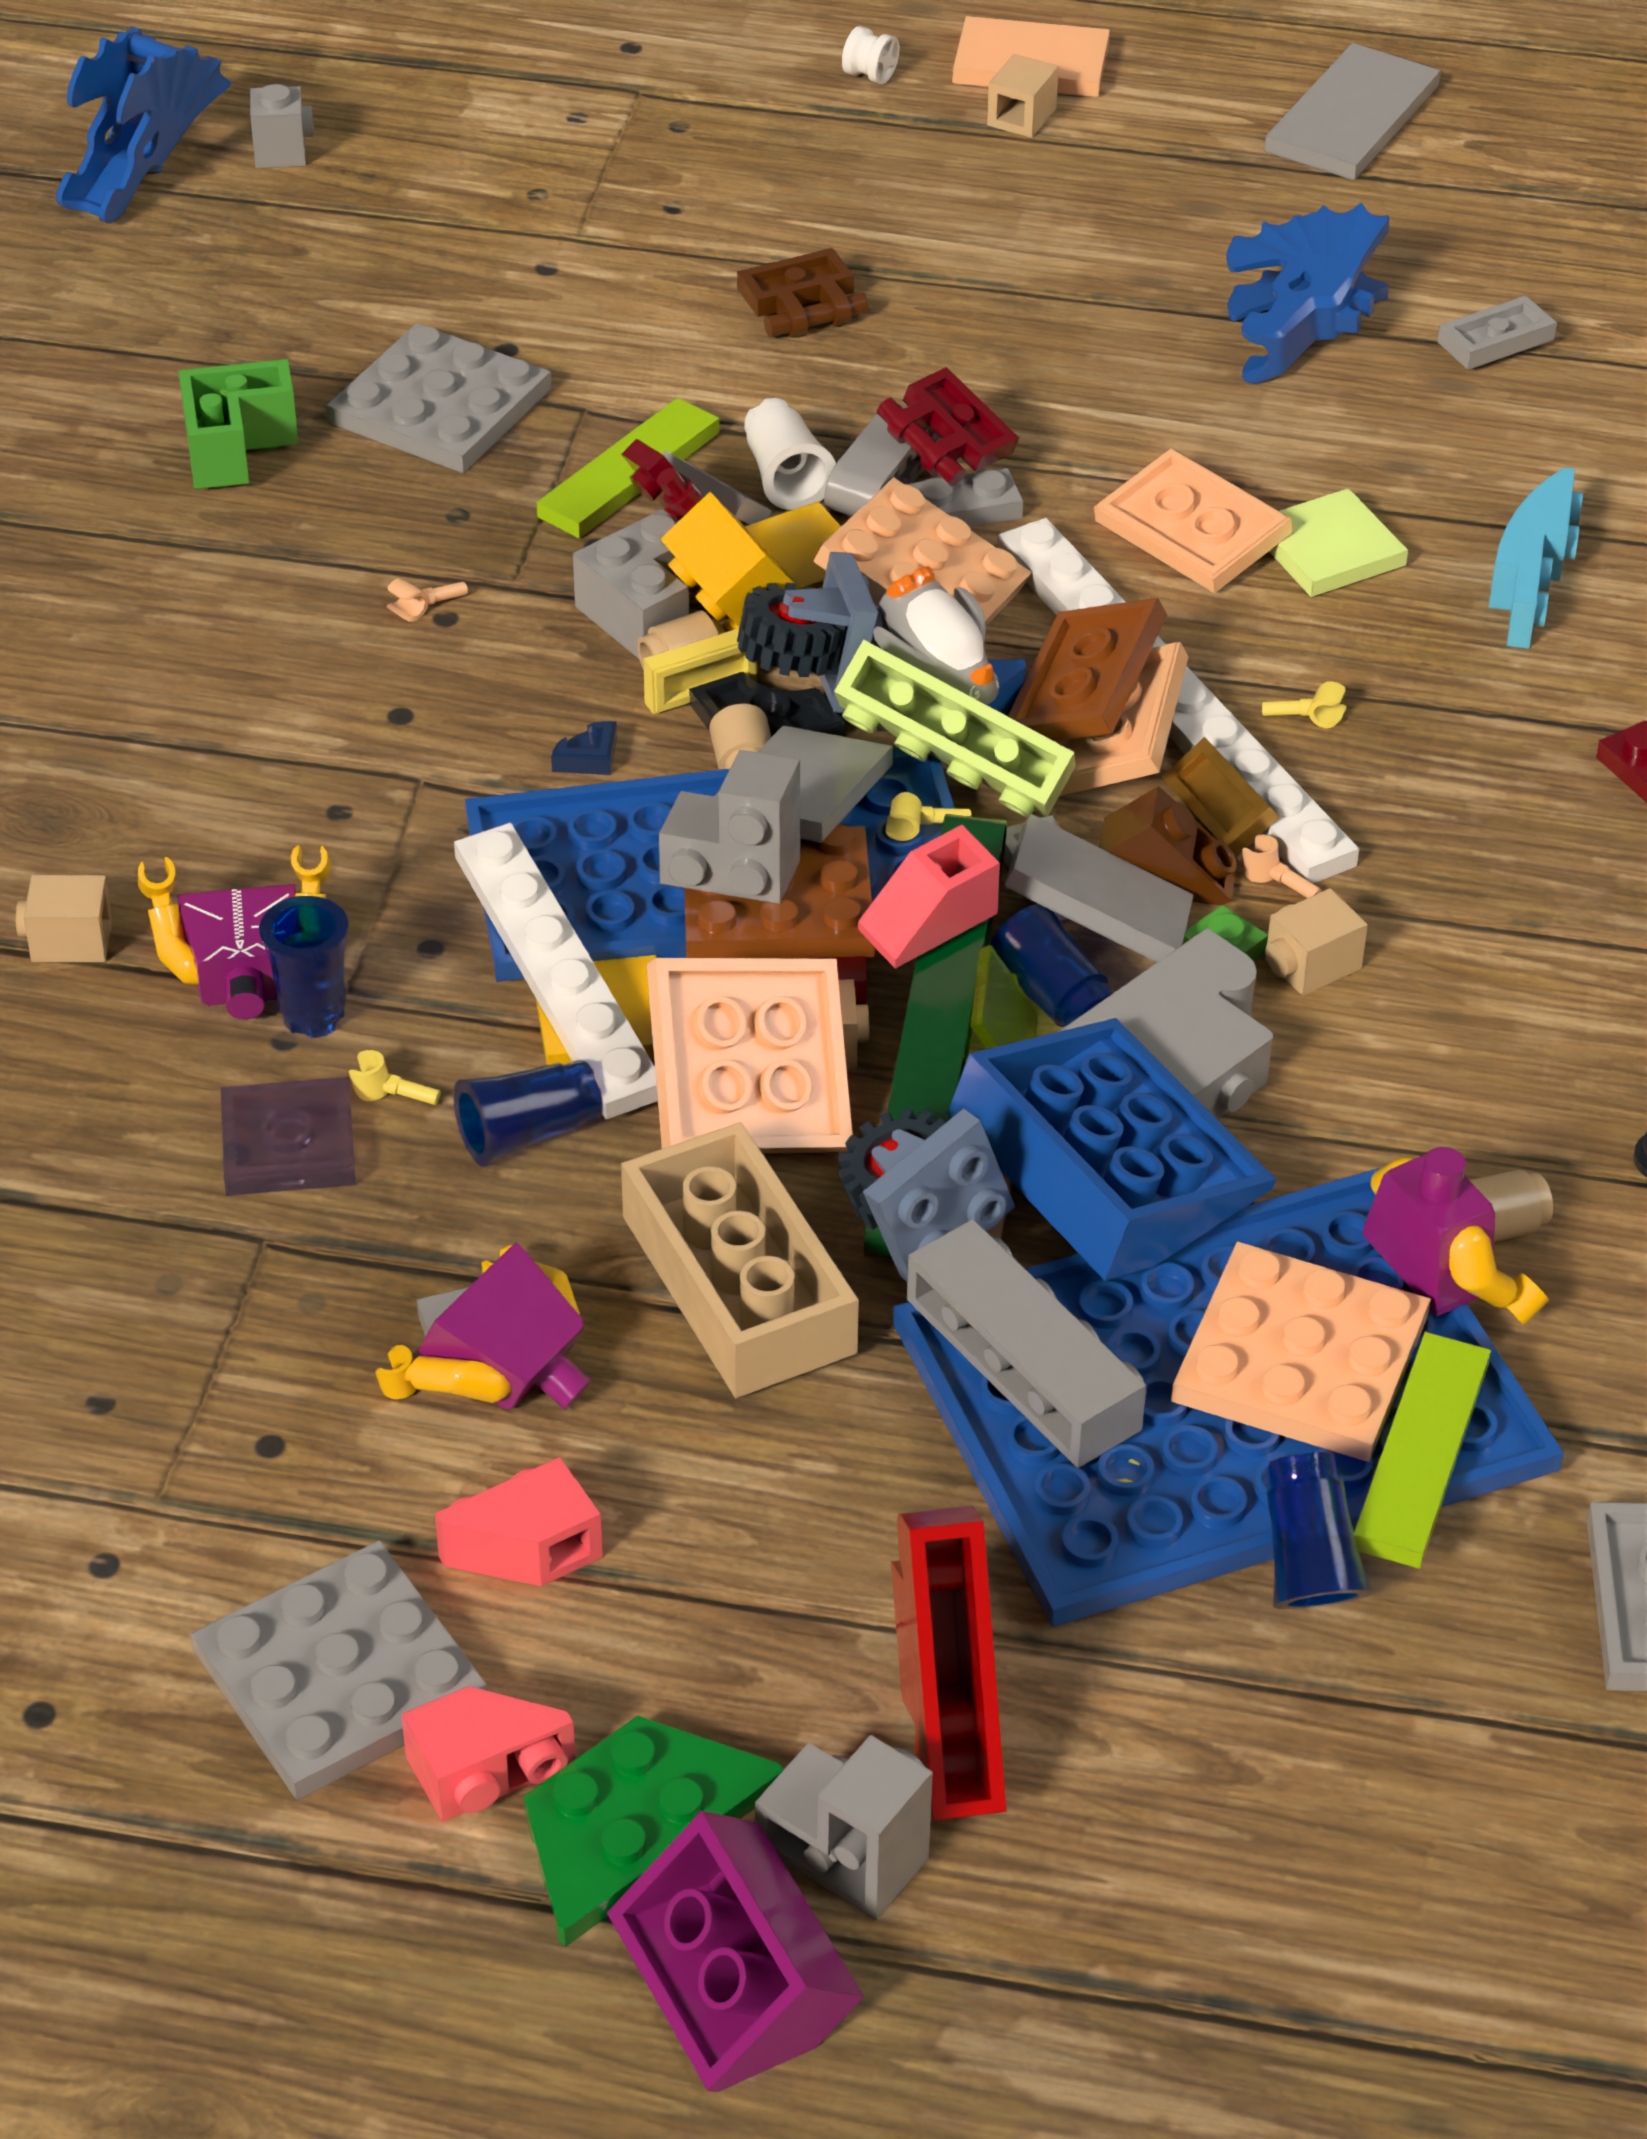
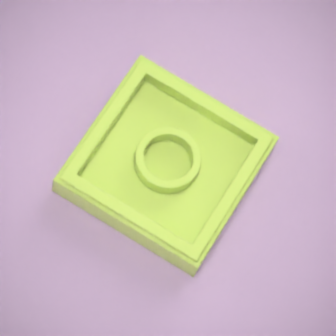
M1349 488L1280 510L1281 513L1291 518L1292 533L1269 552L1310 597L1406 566L1408 549Z

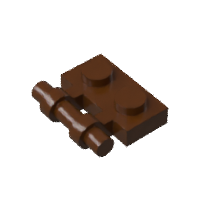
M833 248L737 271V289L757 317L770 315L764 318L765 330L769 337L786 333L789 337H796L807 334L809 327L829 322L832 326L850 323L851 317L865 314L869 309L867 298L863 292L846 296L847 294L854 293V275ZM815 302L818 303V304H814V305H810V306L803 307L804 305H808V304H811V303H815Z

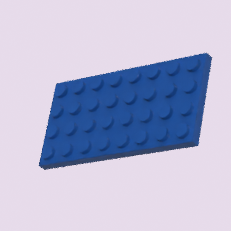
M900 749L893 750V765L839 823L845 826H865L872 902L908 854L939 837L943 823L920 824L919 833L913 839L907 841L892 839L886 833L887 817L890 815L892 800L900 793L909 792L920 799L922 806L955 809L941 761L931 755H928L924 762L906 754ZM730 769L465 799L469 836L511 822L592 961L656 955V958H686L684 888L660 884L659 832L680 791L715 796ZM483 907L496 982L525 979Z

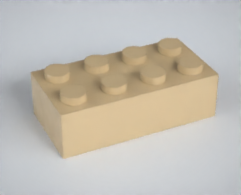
M742 1122L621 1163L623 1218L735 1399L858 1353V1298Z

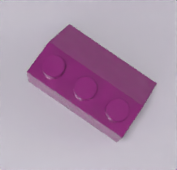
M701 1810L607 1912L707 2091L719 2092L815 2049L864 1998L863 1993L760 1823Z

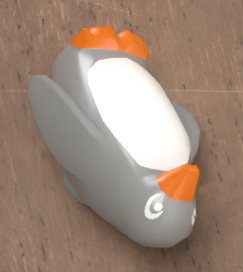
M929 566L916 569L911 575L906 574L891 584L879 602V608L890 632L879 626L873 630L875 641L880 648L985 705L993 702L999 693V683L992 665L988 664L984 650L986 636L984 614L975 597L965 588L961 587L954 588L953 597L935 580L934 572Z

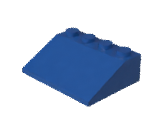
M1117 1018L969 1053L947 1113L952 1118L964 1108L981 1121L1000 1170L1104 1281L1155 1267L1272 1190L1277 1180Z

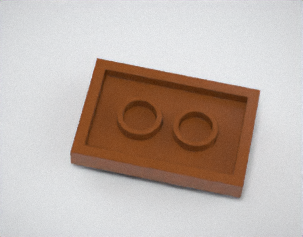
M1158 597L1058 612L1008 717L1052 741L1082 737L1096 738L1112 734L1167 617V613Z

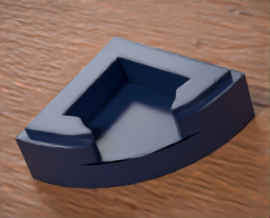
M617 721L594 722L587 725L586 732L580 733L567 740V737L561 739L556 744L551 755L552 772L611 775L617 741Z

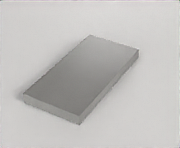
M1351 43L1266 135L1264 151L1350 180H1355L1439 86L1441 70Z

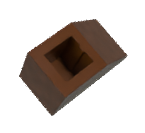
M1160 786L1104 818L1099 848L1193 894L1192 902L1224 905L1232 900L1238 859L1234 857L1227 844L1221 840H1216L1194 819L1192 813L1185 805L1177 803Z

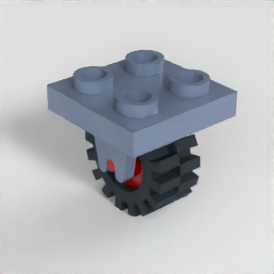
M830 552L822 588L815 589L806 586L805 589L797 590L796 584L786 583L784 589L780 588L777 583H768L766 589L757 586L753 588L752 593L748 592L745 597L737 642H739L738 649L740 652H747L746 659L752 663L761 660L760 668L770 671L774 666L780 668V675L789 676L790 670L797 671L799 677H809L810 673H815L821 680L833 712L844 713L845 709L839 706L834 691L863 639L869 643L875 641L873 630L877 626L882 627V612L879 606H875L869 593L868 578L862 576L853 553Z
M964 1108L948 1122H944L941 1118L935 1121L933 1114L922 1110L918 1119H916L913 1109H901L900 1119L893 1120L890 1112L879 1115L882 1121L881 1125L874 1128L867 1121L859 1127L863 1138L859 1139L851 1135L845 1142L848 1152H840L838 1162L841 1169L838 1170L839 1176L858 1218H863L865 1225L872 1230H875L877 1226L879 1227L898 1273L906 1282H908L909 1254L971 1219L987 1231L997 1225L1006 1214L1015 1208L981 1121Z

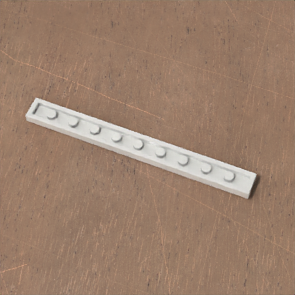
M1047 518L998 534V548L1009 552L1019 564L1032 572L1026 583L1056 615L1062 611L1126 602ZM1157 636L1152 648L1166 644ZM1186 666L1168 737L1184 754L1189 752L1205 737L1279 815V818L1261 835H1269L1277 840L1279 857L1293 872L1314 884L1357 867L1359 848Z

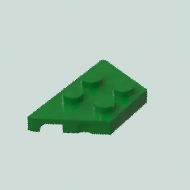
M636 1716L524 1795L525 1816L532 1842L536 1846L544 1888L548 1891L558 1940L567 1947L608 1917L607 1912L701 1810L742 1819L755 1809V1802L783 1772L784 1768L777 1762L641 1716Z

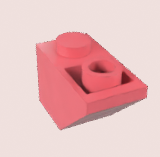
M960 825L908 854L858 921V930L896 969L998 913L1000 863L963 825Z
M560 1457L536 1468L522 1470L510 1480L474 1496L460 1498L448 1508L435 1513L438 1555L444 1566L448 1568L543 1586L603 1558L601 1513Z
M467 1686L401 1714L406 1759L442 1822L463 1813L479 1812L489 1807L498 1798L531 1784H541L576 1759L574 1722L567 1711Z

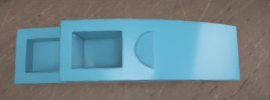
M1562 468L1543 481L1527 496L1507 524L1499 543L1488 608L1511 610L1506 646L1529 649L1533 626L1544 627L1549 593L1538 591L1548 592L1550 580L1560 581L1564 559L1575 560L1583 492L1573 491L1575 469Z

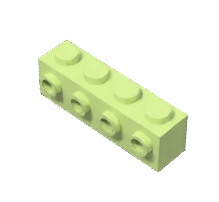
M864 639L834 691L839 706L845 709L842 717L854 726L872 734L876 727L885 730L897 737L894 745L901 751L924 762L928 755L939 759L949 765L946 773L953 779L976 790L981 783L1002 793L998 800L1001 804L1027 818L1033 811L1044 817L1049 815L1076 767L1073 751Z

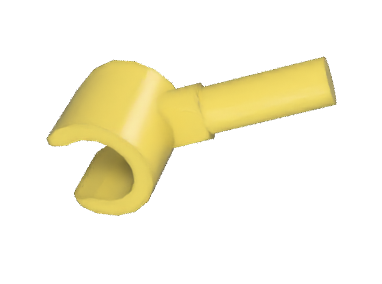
M1333 681L1325 682L1319 686L1313 699L1262 702L1263 716H1309L1313 723L1319 727L1332 728L1340 722L1347 708L1346 705L1339 704L1346 690L1340 683Z
M909 792L900 793L891 802L890 815L887 817L886 833L890 838L898 841L911 840L919 833L920 824L943 823L945 814L971 816V810L922 806L920 799Z
M364 1050L358 1053L357 1059L361 1072L349 1070L354 1091L364 1101H376L388 1093L393 1095L399 1094L432 1105H437L441 1091L389 1074L383 1055L375 1050Z

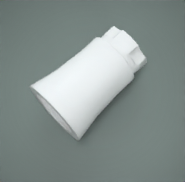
M779 398L764 399L759 406L748 411L745 417L744 429L747 433L748 445L761 473L766 497L772 504L785 510H794L818 501L820 502L824 499L827 480L833 467L836 465L833 456L816 440L807 428L801 415L793 408H790L785 400Z

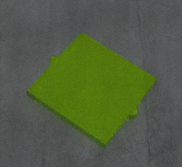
M989 945L980 948L971 1028L986 1049L1035 1038L1037 1036L1038 1011L1019 986L1016 975L1010 973L993 947Z

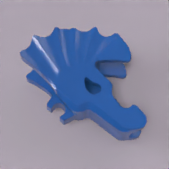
M133 26L126 32H119L115 41L111 42L109 39L101 38L99 51L95 57L81 56L78 59L68 85L67 103L71 107H78L100 97H103V102L87 134L88 147L79 170L75 174L66 172L56 193L58 205L71 210L92 213L99 216V220L107 224L117 220L125 212L147 172L160 173L163 167L162 164L194 119L214 99L230 87L231 82L220 73L222 60L211 56L200 58L196 48L190 46L176 48L156 41L154 36L143 34L141 29ZM111 128V133L108 139L105 140V135Z
M1359 203L1346 213H1335L1323 205L1318 212L1305 216L1295 215L1285 224L1274 225L1263 222L1261 232L1257 236L1233 237L1226 254L1227 267L1231 272H1242L1274 266L1284 267L1281 271L1264 270L1262 278L1255 283L1236 285L1229 298L1227 311L1230 320L1237 321L1245 318L1241 326L1242 336L1254 344L1264 346L1268 350V355H1254L1248 358L1242 370L1244 381L1255 384L1281 375L1316 340H1331L1339 337L1344 332L1358 333L1361 329V315L1370 317L1374 312V304L1388 299V284L1371 279L1361 272L1375 249L1389 232L1388 215H1372L1362 203Z

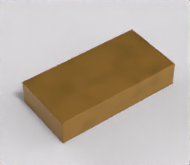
M1205 737L1161 777L1218 840L1227 844L1234 857L1242 853L1243 848H1247L1257 835H1261L1279 818V815Z

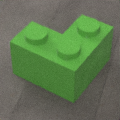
M288 359L178 370L194 489L226 488L231 485L249 483L246 450L259 448L275 449L280 446L299 444L294 392Z

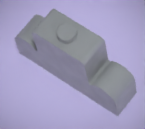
M1209 928L1194 936L1060 1030L1064 1031L1117 1018L1216 1119H1219L1228 1111L1234 1112L1240 1109L1247 1102L1251 1094L1264 1086L1268 1081L1273 1033L1251 1017L1257 973L1256 966L1247 954Z

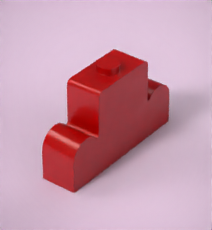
M974 1506L900 1513L897 1518L900 1560L891 1561L901 1692L903 1702L915 1724L916 1757L923 1763L925 1768L933 1772L931 1818L934 1821L1007 1812L984 1520Z

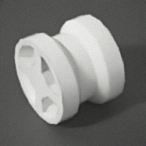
M864 26L855 27L848 36L843 49V71L852 76L865 74L868 75L869 80L880 85L885 84L891 78L898 63L899 41L895 36L883 34L879 37L875 36L871 29Z

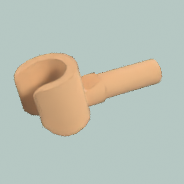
M397 578L388 585V591L400 599L395 603L388 604L387 608L401 618L414 622L424 615L428 605L435 604L438 601L465 596L468 594V588L463 581L436 588L419 589L406 579Z
M1257 835L1255 837V852L1248 848L1242 849L1243 868L1246 877L1250 881L1265 883L1274 879L1279 883H1284L1306 898L1321 892L1319 887L1279 862L1278 842L1272 836Z

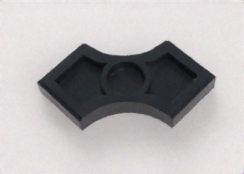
M739 672L689 689V705L708 730L712 718L720 710L735 704H751L759 707L765 713L771 737L782 726L845 737L846 723L837 712H833L829 701L816 687L798 691L773 689L755 682L746 673Z

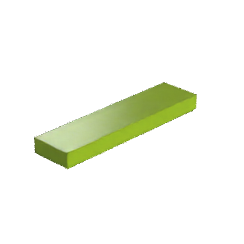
M677 397L538 500L537 517L580 539L641 493L629 478L635 471L621 455L636 439L661 454L665 450L684 460L720 433L719 417Z
M1424 1332L1354 1531L1351 1550L1414 1568H1421L1489 1366L1490 1349Z

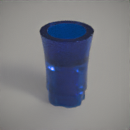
M297 896L285 899L268 909L259 924V933L270 960L275 982L277 1005L282 1013L284 1024L291 1033L305 1034L310 1038L323 1037L334 1032L337 1022L344 1017V1005L346 1003L344 970L349 921L345 911L338 904L322 897Z
M1040 904L1028 906L1009 918L995 933L986 951L985 959L988 968L1016 986L1059 1027H1066L1116 992L1108 985L1107 977L1088 959L1071 938L1055 912Z
M583 1059L565 1065L555 1062L530 1070L493 1077L460 1079L456 1082L453 1093L455 1116L462 1140L474 1161L481 1167H485L537 1142L577 1130L580 1124L596 1120L603 1109L601 1090L596 1082L594 1071L588 1062Z
M1311 1452L1289 1455L1269 1461L1268 1470L1271 1489L1266 1492L1271 1520L1274 1559L1273 1608L1303 1609L1354 1601L1371 1595L1373 1592L1359 1555L1349 1515L1344 1481L1338 1479L1334 1454L1332 1452Z

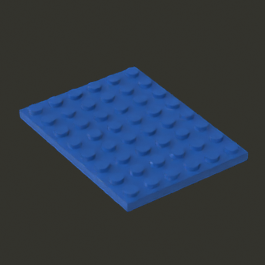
M1379 1168L1248 1205L1155 1267L1104 1281L1080 1254L1025 1269L1035 1279L1039 1278L1045 1281L1054 1292L1056 1299L1078 1320L1081 1319L1088 1322L1096 1331L1100 1341L1122 1362H1128L1133 1365L1146 1384L1142 1430L1080 1468H1077L910 1302L894 1306L893 1325L1051 1627L1353 1535L1424 1332L1491 1350L1489 1366L1441 1507L1560 1471L1564 1452L1468 1304L1437 1317L1429 1310L1427 1320L1370 1462L1171 1402L1175 1378L1237 1242L1415 1294L1362 1235L1365 1222L1376 1196L1370 1185L1371 1178ZM1133 1459L1139 1462L1140 1465L1133 1464L1129 1460ZM1125 1478L1133 1482H1121L1118 1479Z

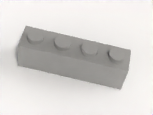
M971 1219L908 1255L907 1300L1077 1468H1080L1142 1430L1146 1384L1140 1373L1130 1363L1122 1362L1100 1341L1096 1331L1088 1322L1081 1319L1078 1320L1056 1299L1054 1292L1045 1281L1039 1278L1035 1279L1014 1259L1010 1249L1002 1240L992 1238Z

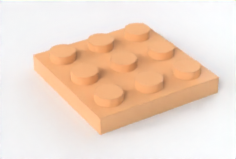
M894 477L822 544L813 561L826 570L830 552L853 553L862 576L868 578L869 593L874 604L879 606L880 600L891 584L906 574L911 575L916 569L929 566L934 572L935 580L953 597L954 588L957 587L965 588L975 597L983 610L985 627L1020 592L1032 573L1019 564L1009 552L994 547L971 531L964 521L957 517L949 516L926 500L919 490L910 485L903 484Z
M654 958L647 964L662 1149L742 1122L762 1153L846 1152L848 1150L845 1142L853 1134L836 959Z
M1237 1242L1175 1378L1171 1402L1370 1462L1427 1320L1431 1299Z

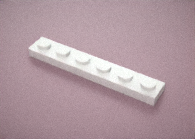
M511 822L454 841L455 858L605 1119L607 1120L657 1102L654 1064Z

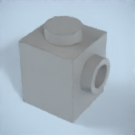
M271 84L263 88H250V118L255 168L306 166L305 137H314L312 106H302L301 86L286 87L281 84Z

